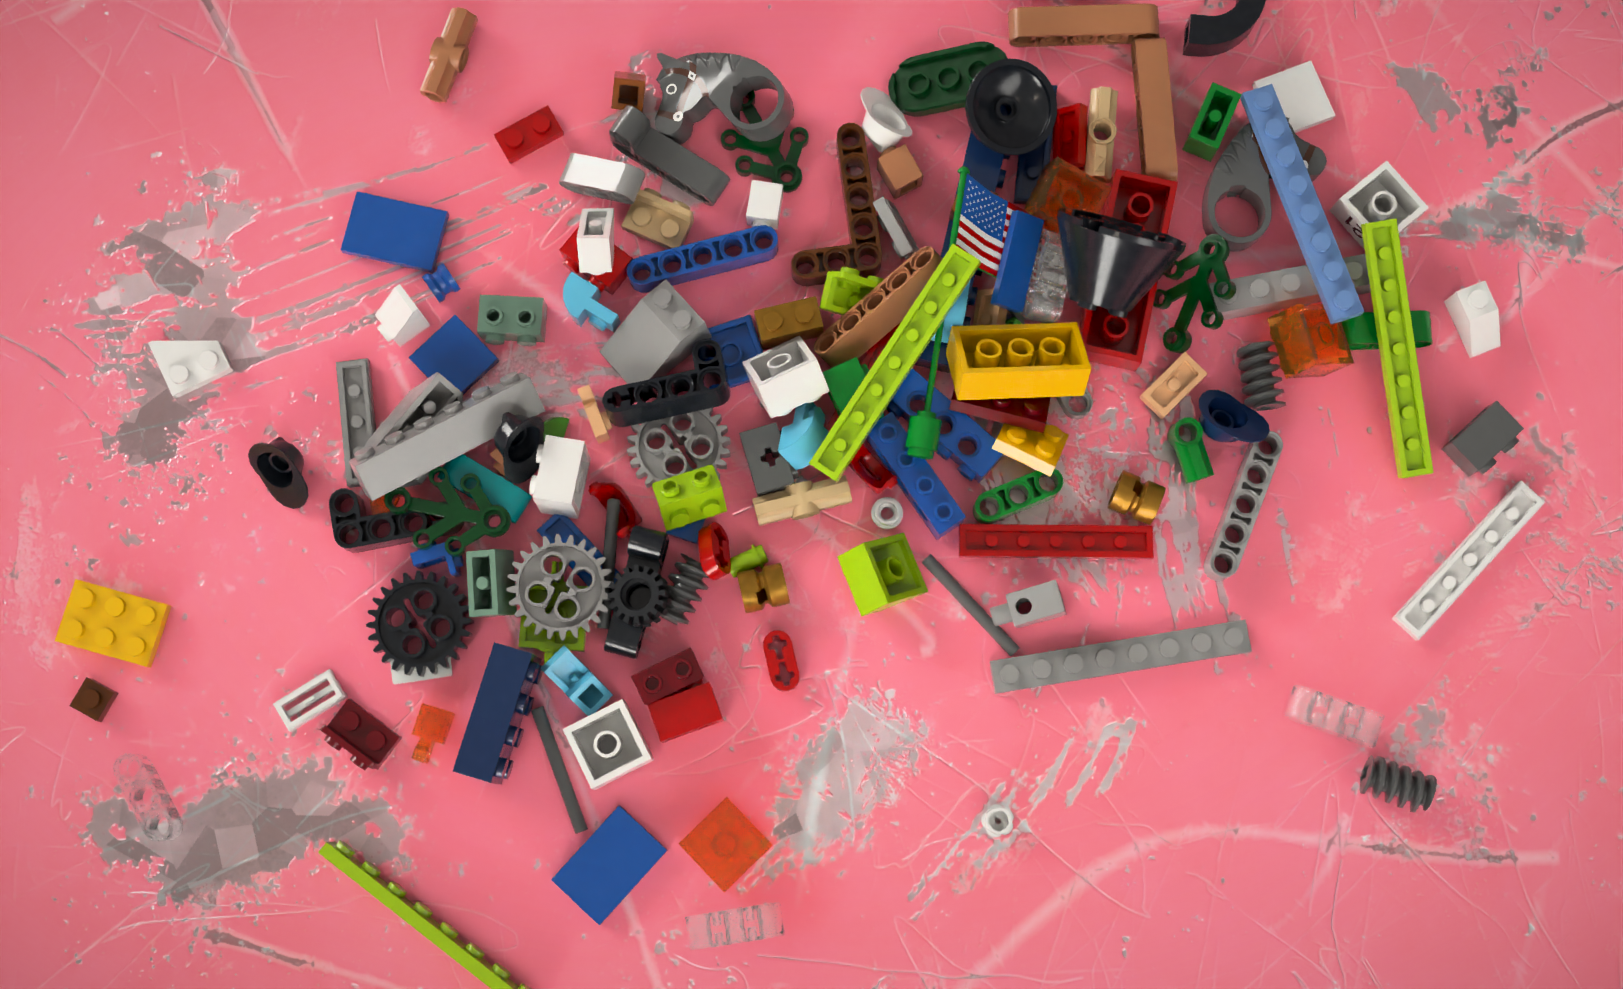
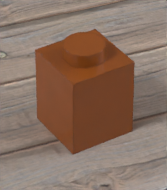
M615 71L611 109L623 110L626 105H630L643 112L646 75Z

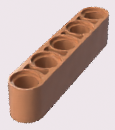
M1148 3L1018 7L1008 12L1009 44L1014 47L1132 44L1133 39L1160 37L1158 6Z
M1165 37L1133 39L1131 59L1141 174L1177 182L1178 162Z
M925 246L916 251L816 339L813 347L814 352L831 368L855 357L858 359L904 319L943 258L931 246Z

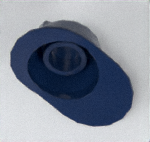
M1208 390L1202 393L1199 398V409L1201 411L1199 422L1203 432L1214 441L1236 442L1239 440L1255 443L1267 438L1270 429L1265 418L1253 409L1240 403L1228 393L1220 390Z

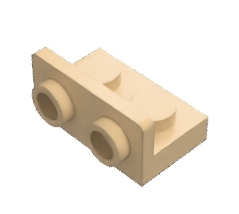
M640 189L634 204H631L621 225L622 230L666 249L683 246L694 223L693 212L690 211V207L678 200L669 202L661 198L662 195L653 189Z

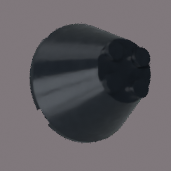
M1059 208L1057 213L1067 289L1070 295L1069 299L1078 302L1077 306L1088 310L1096 311L1097 306L1108 309V313L1111 315L1127 318L1128 312L1139 303L1184 252L1186 247L1184 241L1162 232L1156 234L1143 230L1144 226L1078 209H1073L1070 215L1065 212L1066 208Z

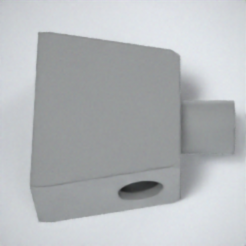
M1056 579L1006 594L1007 603L990 608L994 626L1013 622L1014 627L1022 628L1067 615ZM1030 602L1032 604L1031 611L1020 614V604Z

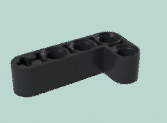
M703 339L694 345L692 349L694 370L621 385L606 391L602 398V403L610 422L617 427H627L724 405L729 400L731 391L726 364L719 344L712 339ZM709 357H714V358H713L712 360H710V361H704L705 359H707V358H709ZM719 384L718 387L709 389L710 386ZM688 391L686 394L678 396L680 392ZM651 398H656V399H655L654 401H652V402H646L647 400H649V399H651Z
M347 488L336 490L329 499L334 539L340 547L352 553L413 542L415 532L409 530V523L413 518L422 517L423 524L420 529H427L444 518L431 515L436 519V521H432L429 516L430 514L410 510L404 514H394L390 511L367 516L363 499ZM353 498L354 505L352 509L346 513L342 512V502L345 499ZM447 501L439 502V503L448 504ZM465 522L440 537L458 533L463 528ZM384 523H390V533L386 537L379 538L377 535L379 526ZM352 529H357L359 532L358 539L352 544H347V533ZM423 534L418 538V541L427 540L429 536Z
M634 525L627 547L629 557L626 567L634 569L633 565L647 566L661 575L669 544L667 533ZM636 585L629 592L628 600L630 605L637 609L645 607L651 599V591L647 585ZM613 611L604 651L637 659L646 627L641 625L638 628L629 625L619 619Z

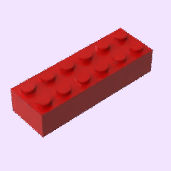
M1116 169L1109 184L1103 215L1144 226L1143 230L1156 234L1162 232L1168 235L1178 182ZM1158 281L1139 303L1128 312L1127 318L1111 315L1108 313V309L1097 306L1096 311L1083 309L1079 330L1089 362L1134 372L1142 363Z

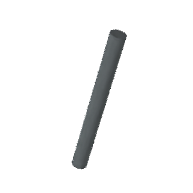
M618 499L607 500L603 557L606 558V561L602 564V569H611L612 573L604 577V581L614 582L618 538L616 533L618 532L620 500ZM605 589V593H612V589ZM603 600L602 604L608 608V612L599 611L598 617L601 622L597 625V628L609 629L612 614L609 606L612 603L611 600Z
M932 554L922 561V564L1010 657L1020 649L1000 626H994L993 620Z
M544 706L535 708L531 712L575 834L588 830Z

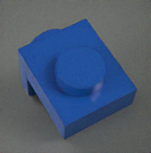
M434 541L430 549H418V551L410 553L413 566L420 570L447 562L452 576L455 578L462 576L460 567L464 566L462 555L459 557L449 555L445 550V542L437 544ZM452 544L450 545V551L456 552L459 550V548L454 549Z

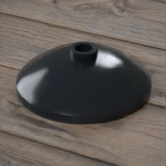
M1009 58L995 61L985 66L976 74L967 91L965 111L970 129L980 143L999 154L1020 155L1036 149L1048 138L1057 117V100L1050 81L1040 69L1029 62ZM1001 105L1007 108L1006 116L1000 112Z

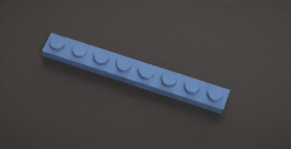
M1270 84L1243 92L1240 97L1330 324L1361 316L1364 312L1363 306L1273 85Z

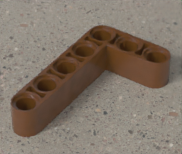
M843 124L837 131L836 140L850 244L803 250L795 254L791 261V275L798 285L814 286L825 284L828 271L841 270H834L829 267L828 263L834 259L843 261L844 267L859 270V276L864 278L876 276L881 269L882 249L876 209L873 205L874 195L865 134L858 124ZM847 137H853L858 143L848 146L842 141ZM857 166L863 172L860 175L854 176L846 170L849 167ZM855 196H862L867 202L860 206L853 204L851 199ZM865 225L871 229V233L865 236L859 235L855 229L858 226ZM864 255H870L875 258L876 262L873 265L865 266L859 259ZM808 263L814 269L811 273L802 274L797 270V267L800 264Z

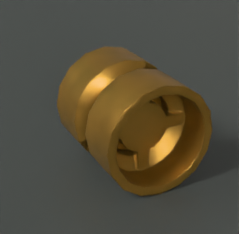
M1123 470L1114 487L1107 508L1123 515L1131 512L1133 519L1151 525L1161 505L1166 487L1149 480L1141 483L1139 476Z
M781 563L763 566L762 572L759 573L755 569L737 573L746 614L763 610L765 604H770L772 607L790 604Z

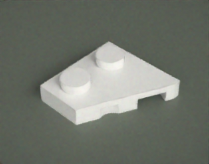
M219 341L148 342L168 388L176 399L234 371Z

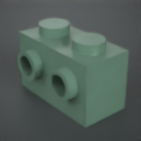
M480 295L477 333L482 340L493 345H502L505 341H517V344L521 346H535L536 342L545 343L548 306L544 298Z
M488 549L466 552L469 617L509 616L517 612L516 606L509 605V601L514 599L516 594L509 593L506 590L508 587L515 586V582L508 578V574H515L514 566L512 565L514 562L513 550Z

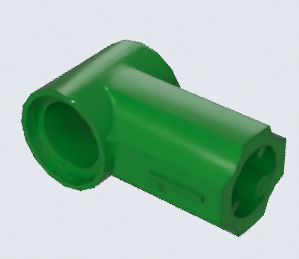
M1191 417L1179 420L1169 428L1167 433L1168 442L1175 449L1186 484L1214 475L1202 439L1203 428L1200 422ZM1183 426L1189 429L1191 432L1190 441L1187 442L1180 438L1179 427Z

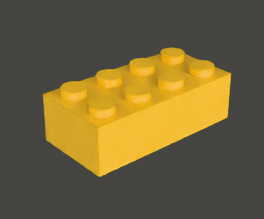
M1077 322L951 326L946 356L957 400L1084 396L1091 366Z

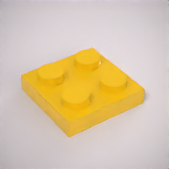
M1003 424L992 449L1051 477L1069 435L1054 425L1046 424L1044 433Z

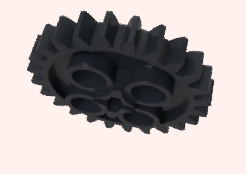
M417 570L415 579L412 580L408 573H403V583L392 578L393 589L389 590L381 587L380 589L385 597L383 599H372L379 607L377 610H368L367 612L375 617V621L367 623L366 627L375 629L376 632L370 635L368 640L379 642L373 651L377 654L385 652L381 660L385 664L394 660L392 664L393 670L398 671L404 665V674L410 676L414 668H416L418 676L424 677L428 667L432 674H437L438 664L449 669L448 658L452 657L460 660L456 650L458 648L468 649V646L462 642L463 637H473L471 632L465 630V626L474 624V620L465 617V614L469 613V606L461 605L467 599V596L464 593L455 595L459 589V586L455 583L446 588L448 584L447 577L442 576L436 582V573L430 571L427 579H425L423 572ZM431 593L433 596L432 605L427 609H421L419 606L421 596ZM406 599L410 600L415 613L419 617L427 619L423 622V626L436 643L435 648L430 646L429 640L422 630L414 628L418 622L405 605ZM402 610L405 614V620L402 625L394 627L391 618L395 612ZM447 620L450 624L449 632L445 636L438 637L436 634L437 624L440 621ZM413 638H420L422 642L420 651L416 654H410L408 651L409 642Z

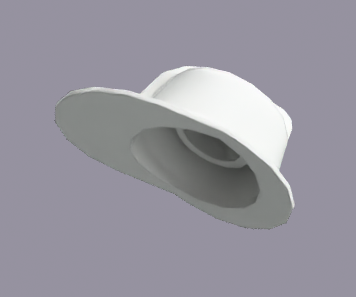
M872 87L862 89L860 96L866 110L862 129L878 152L882 153L885 149L897 145L903 137L912 136L913 131L911 127L907 124L903 113L895 106L889 95Z

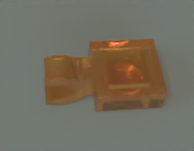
M424 703L421 704L411 733L414 736L420 737L415 746L412 759L428 764L435 742L445 745L455 713Z

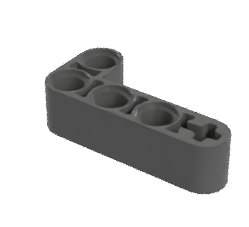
M626 105L609 130L613 146L621 153L706 205L714 206L730 182V178L722 170L653 129L646 115L633 106Z

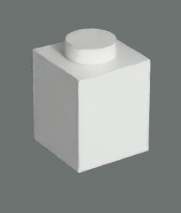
M752 180L746 212L747 225L752 227L767 225L778 230L783 200V184Z

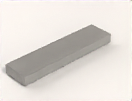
M368 358L336 362L346 483L349 488L360 487L361 485L348 461L355 458L354 454L365 447L367 440L376 431L371 368Z

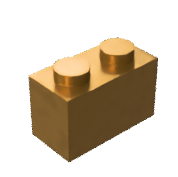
M816 296L754 310L762 350L776 347L797 336H800L802 340L816 338L824 330Z

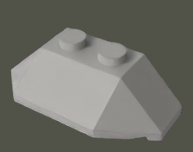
M436 372L407 393L367 440L365 447L373 446L374 448L384 443V438L396 431L404 433L413 428V424L417 420L426 416L433 418L443 413L442 409L452 402L460 401L462 403L463 393L439 372ZM429 472L401 487L421 485L429 476Z

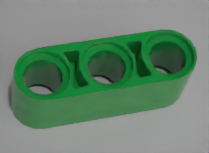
M1424 310L1410 311L1415 348L1432 345L1430 312ZM1363 312L1361 316L1338 322L1340 349H1379L1374 312Z
M1054 469L1051 477L1040 471H1034L979 495L975 501L972 510L973 516L981 524H993L1049 501L1058 494L1063 486L1062 474L1057 469ZM1041 477L1051 478L1054 481L1055 489L1052 491L1042 489L1039 479ZM1012 489L1023 491L1026 497L1025 502L1015 503L1012 501L1009 495ZM984 501L994 503L997 510L996 513L991 516L983 514L980 510V503Z

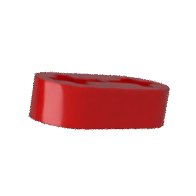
M712 522L698 531L699 553L703 571L710 579L717 580L730 573L731 561L728 536L719 523Z
M774 630L768 633L763 641L768 671L773 686L781 692H789L799 683L796 657L790 636L781 630ZM774 637H779L780 641L787 642V646L782 648L783 659H777L776 651L774 649L769 650L768 645L773 643ZM785 663L788 673H794V678L790 679V685L784 686L782 681H776V676L780 675L779 664Z

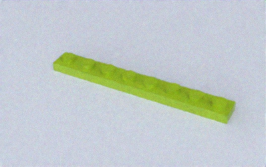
M1397 218L1361 224L1398 478H1408L1432 474L1434 472Z
M955 244L951 245L810 460V465L836 482L839 481L980 266L981 261Z
M341 840L338 843L335 841L326 842L318 852L489 988L531 989L524 983L518 986L510 980L511 973L499 963L495 962L494 965H491L483 958L485 955L484 951L471 942L466 945L457 938L459 932L454 927L444 921L440 925L431 918L433 912L423 903L417 901L414 904L405 897L407 891L394 881L388 884L380 878L381 871L375 865L368 861L361 863L353 856L355 850Z

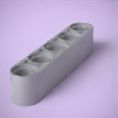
M1270 431L1267 438L1262 440L1271 446V454L1268 455L1261 452L1258 446L1259 442L1249 443L1204 561V573L1213 581H1223L1236 573L1283 449L1282 438L1274 431ZM1248 470H1255L1259 473L1261 478L1259 484H1255L1248 479ZM1237 499H1244L1248 502L1250 507L1249 513L1239 511L1236 505ZM1227 528H1233L1237 531L1239 536L1237 543L1228 541L1225 535ZM1216 557L1223 558L1227 562L1228 569L1226 573L1219 572L1215 568L1214 560Z

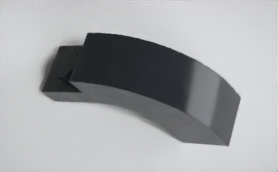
M1236 0V5L1232 10L1218 16L1191 14L1185 25L1183 55L1206 57L1233 49L1250 34L1263 11L1266 0Z

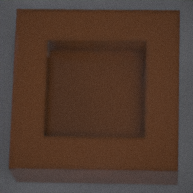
M86 677L69 706L95 721L102 722L119 693L92 678Z

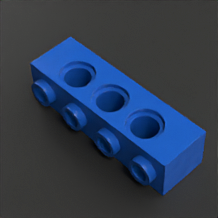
M912 368L886 407L889 413L892 412L897 419L902 416L909 422L910 416L917 415L910 408V403L914 400H921L925 403L928 381ZM934 387L930 412L937 413L936 419L944 420L951 426L950 432L946 434L940 433L938 451L936 453L943 459L948 460L951 458L958 464L957 470L969 481L975 479L980 483L1004 454L992 449L996 439L967 414L949 410L951 401ZM962 441H969L974 445L975 452L970 455L963 454L959 450L958 444Z
M890 412L877 421L866 440L886 469L898 477L896 479L898 486L933 536L938 540L959 526V524H962L966 516L926 459L907 456L908 448L905 447L907 432L895 415Z

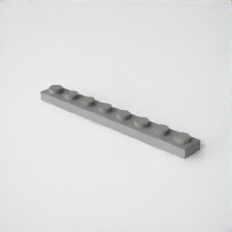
M1245 619L993 660L989 664L994 692L998 694L1252 652Z

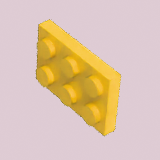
M75 579L55 641L151 668L172 606Z

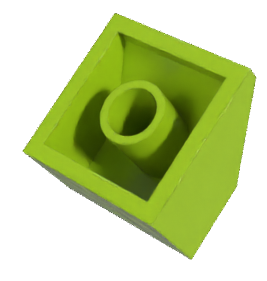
M904 533L864 542L837 557L861 617L885 610L928 592Z

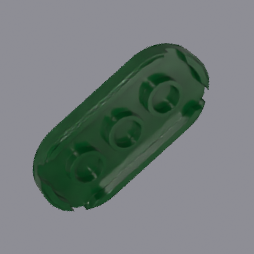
M984 41L916 55L904 60L899 65L900 68L894 74L893 72L888 85L889 96L902 113L912 117H921L964 108L968 88L976 74L985 66L1008 58L994 44Z

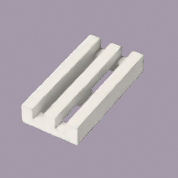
M328 669L279 699L273 705L288 731L293 732L348 698V696L342 690L340 682L336 680L334 672ZM329 681L330 685L288 711H285L284 706L323 682ZM335 691L336 695L294 721H291V717Z

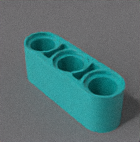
M464 454L450 460L443 466L450 475V483L453 488L472 499V495L465 493L461 488L460 481L468 473L477 475L481 481V489L490 503L504 507L509 512L511 522L514 524L517 523L533 497L523 489ZM440 472L437 477L443 481L445 474ZM469 479L466 481L465 487L473 489L477 481Z

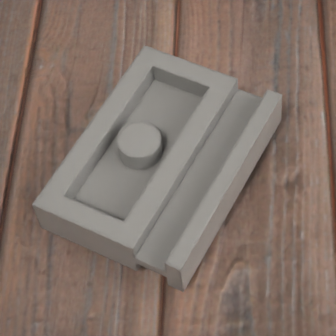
M882 196L873 202L879 214L877 219L884 231L889 232L893 239L891 244L899 258L905 257V259H908L919 248L894 203Z

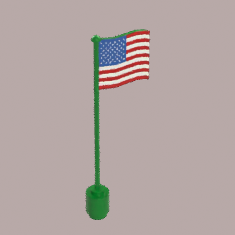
M962 166L957 171L960 173L949 248L952 244H955L979 259L981 264L978 269L996 278L1012 211L1019 210L1027 214L1029 213L990 192L969 175L970 170L968 167ZM1042 232L1026 296L1029 302L1033 298ZM944 321L935 335L924 411L918 410L916 416H910L905 444V447L908 448L907 456L933 459L934 452L938 451L942 420L936 419L937 413L930 412Z

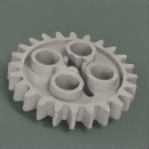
M713 408L645 422L641 425H632V431L637 435L627 436L628 443L635 445L628 448L627 453L628 456L635 457L630 461L631 468H639L635 473L636 477L642 479L647 476L645 486L650 488L655 482L707 465H713L720 480L717 468L727 469V463L721 458L731 456L730 450L723 448L730 445L731 440L730 437L723 436L728 432L727 425L718 426L722 421L721 415L717 414L711 417ZM680 420H687L691 423L690 427L683 431L677 430L674 426ZM662 425H666L670 429L679 445H684L686 454L697 465L695 469L691 468L680 449H674L672 439L661 428ZM655 438H661L665 441L664 445L659 449L650 448L648 446L649 442ZM699 444H705L710 447V450L705 455H697L693 450ZM675 462L681 463L684 466L683 470L677 474L667 471L668 466Z
M556 534L555 543L551 544L547 537L543 536V546L540 548L534 542H531L533 551L531 554L520 551L524 562L512 563L518 570V574H508V578L516 582L515 586L506 588L507 592L516 594V597L509 601V605L520 606V609L514 614L515 617L518 618L526 615L527 619L523 626L527 628L534 623L536 625L534 634L539 635L545 629L547 630V639L549 640L553 637L554 632H559L561 640L564 641L566 631H571L572 635L578 638V628L580 627L589 633L590 626L588 622L590 620L598 624L601 622L596 613L598 611L608 612V608L602 602L603 600L609 601L608 593H605V589L609 588L611 582L604 581V577L611 574L612 571L611 569L601 570L600 567L606 561V558H594L597 551L596 547L586 551L585 539L578 546L574 545L573 535L568 537L566 543H562L560 535ZM550 557H557L563 562V567L560 572L550 574L544 569L545 561ZM574 561L576 565L566 581V587L569 591L559 594L551 613L547 614L545 609L555 593L552 583H559L569 563ZM584 571L591 575L592 583L589 587L580 589L574 585L573 578L578 572ZM535 586H543L547 590V598L542 603H533L529 599V592ZM569 600L576 604L577 612L573 617L563 618L559 615L558 607L563 601Z

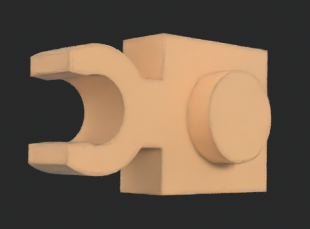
M590 385L578 388V393L596 440L599 444L610 440L607 430L613 427L606 411L600 412Z

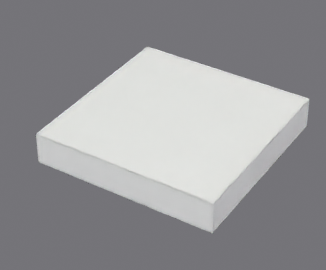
M1312 61L1259 79L1252 84L1253 89L1270 84L1273 85L1285 117L1289 118V123L1294 133L1332 120L1336 116Z

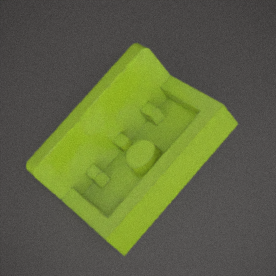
M841 267L840 271H828L819 309L843 316L884 279L876 276L861 277L859 276V270L849 267Z
M707 465L652 484L666 531L727 512L722 486L713 465Z

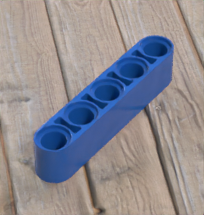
M760 225L640 256L628 264L627 275L633 289L641 293H647L665 279L674 286L763 263L777 255L778 235L772 227ZM762 238H767L772 241V245L762 249L756 245V242ZM731 246H737L742 249V252L735 257L728 256L725 253ZM701 254H707L712 257L709 263L703 265L698 264L695 260ZM670 262L681 264L680 269L672 273L667 272L665 267ZM640 270H648L650 272V276L645 280L640 281L634 278L635 274Z

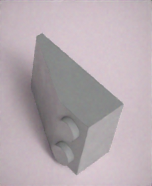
M665 279L638 302L599 352L627 384L665 376L692 354V349L698 341L710 339L712 336L705 321Z

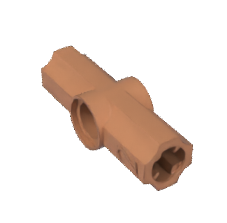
M460 7L451 9L441 37H437L431 46L429 54L430 65L420 88V93L432 101L438 103L447 102L457 74L462 73L467 64L469 56L468 45L478 22L477 16L467 9Z

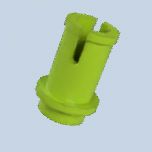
M753 544L751 549L730 558V572L733 578L737 577L738 572L751 570L758 566L762 569L764 564L769 562L762 545L755 546Z

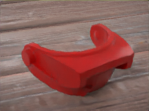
M862 444L848 465L876 494L883 492L887 487L892 489L898 483L896 480L898 477L891 474L864 444ZM859 460H860V462L862 463V465L865 467V469H866L873 477H875L876 479H878L879 482L876 481V480H874L873 478H871V477L862 469V467H861L860 464H859Z
M598 481L589 485L588 492L590 495L595 496L606 510L607 500L615 499L614 497L619 499L624 505L629 519L620 504L619 531L616 534L620 539L628 537L631 534L630 530L634 525L640 524L642 518L622 487L616 483H598Z

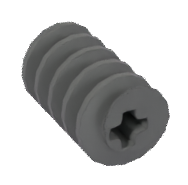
M1276 342L1251 343L1241 347L1236 353L1238 358L1244 359L1238 364V368L1241 371H1245L1240 376V381L1247 384L1242 388V393L1250 396L1244 400V405L1255 411L1273 410L1286 406V402L1276 400L1277 396L1284 393V389L1274 388V384L1281 382L1282 377L1272 376V372L1280 369V365L1270 363L1271 359L1279 355L1278 352L1268 351V348L1275 345Z
M681 553L686 563L676 562L674 566L680 574L670 573L668 575V578L674 584L673 586L667 585L671 589V594L668 595V598L672 601L671 606L666 605L665 609L668 610L666 616L661 614L660 617L675 625H678V623L688 625L690 621L686 618L684 612L695 613L696 609L690 604V601L701 602L702 598L696 590H707L709 587L702 579L709 577L703 571L700 562Z
M1371 755L1362 770L1359 791L1361 794H1365L1368 788L1371 787L1372 798L1377 799L1381 792H1385V803H1390L1394 796L1398 797L1397 807L1403 808L1406 802L1410 801V812L1415 813L1420 805L1423 806L1424 811L1430 807L1436 792L1437 779L1433 775L1424 777L1423 772L1420 770L1412 772L1409 766L1403 765L1399 768L1395 761H1389L1386 764L1384 757L1377 756L1374 759Z

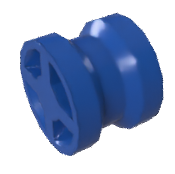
M443 263L437 267L436 272L432 274L427 273L422 276L439 303L445 300L448 293L457 292L461 289Z

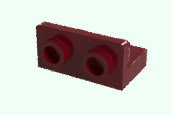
M690 647L632 675L631 678L643 703L649 705L703 679L704 674Z
M348 699L328 725L324 724L320 728L327 735L324 738L325 742L338 751L342 748L346 749L352 754L350 760L365 771L368 767L378 770L402 739L401 736L352 699Z

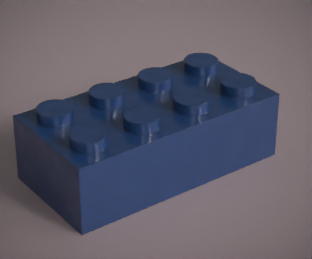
M494 642L453 772L494 784H502L503 779L508 780L514 763L513 760H510L513 747L518 748L523 737L524 729L520 728L523 716H528L532 709L534 697H531L530 694L533 685L539 684L543 674L541 670L542 665H540L542 659L532 653Z

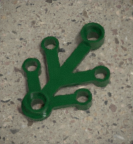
M752 90L745 96L749 100L747 103L742 104L740 110L743 111L749 124L762 121L754 106L755 92ZM797 127L791 131V146L786 160H784L779 151L785 131L774 139L762 142L749 140L732 129L725 130L722 133L721 144L724 149L732 151L740 148L768 156L773 165L753 162L751 157L743 155L738 157L735 162L736 171L740 176L747 177L754 174L771 179L772 183L783 184V192L785 193L793 192L801 185L802 172L797 164L802 148L809 141L806 129ZM802 134L805 136V139L802 142H797L794 140V136ZM733 136L736 138V141L728 144L725 142V138ZM742 162H748L751 166L747 170H742L739 165ZM784 174H790L793 178L790 182H784L781 177Z
M1218 234L1206 236L1201 241L1197 252L1180 261L1176 260L1164 273L1167 278L1179 280L1184 275V272L1199 265L1195 276L1167 291L1163 289L1156 290L1153 306L1162 310L1169 308L1172 302L1186 296L1174 327L1169 328L1163 335L1164 346L1169 351L1181 354L1190 348L1192 336L1187 328L1199 300L1204 311L1201 316L1202 325L1216 330L1223 324V315L1217 309L1208 282L1212 269L1217 280L1214 285L1215 295L1228 300L1236 293V285L1230 280L1225 265L1230 248L1227 240ZM1215 245L1213 253L1210 254L1211 248ZM1176 265V272L1171 274V269ZM1228 284L1227 292L1222 294V288ZM1164 295L1163 302L1159 304L1160 296ZM1215 314V320L1210 324L1209 319ZM1177 335L1176 341L1172 344L1174 336Z
M443 467L431 470L429 472V480L433 486L440 490L448 504L411 497V494L403 487H399L384 496L386 507L394 514H404L410 510L444 517L429 528L420 529L415 532L413 543L420 550L430 549L435 539L463 522L476 524L459 537L451 536L446 540L445 550L453 557H459L464 554L468 545L484 535L493 538L500 537L511 526L509 512L500 505H492L481 489L480 479L473 473L464 475L461 478L460 485L465 493L472 495L480 511L465 507L450 483L449 473ZM442 472L445 474L444 480L439 483L435 482V474ZM475 479L477 481L476 486L473 489H467L465 487L467 480ZM398 497L405 498V503L401 507L394 505V501ZM492 517H500L501 522L497 527L489 525ZM423 534L428 535V543L420 545L418 538ZM459 541L461 548L456 552L450 551L451 543Z

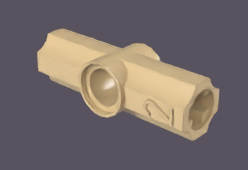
M1100 86L1090 90L1086 163L1083 181L1089 184L1102 185L1111 182L1114 139L1117 133L1115 122L1118 91L1111 87ZM1103 132L1108 139L1099 140L1093 133Z
M842 475L838 482L832 478L814 483L812 481H803L789 485L783 491L752 498L758 524L762 526L790 518L792 520L812 517L819 514L821 510L852 503V497L846 475Z

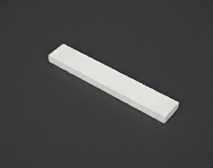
M1522 480L1518 481L1391 619L1415 641L1420 640L1543 506L1545 501Z

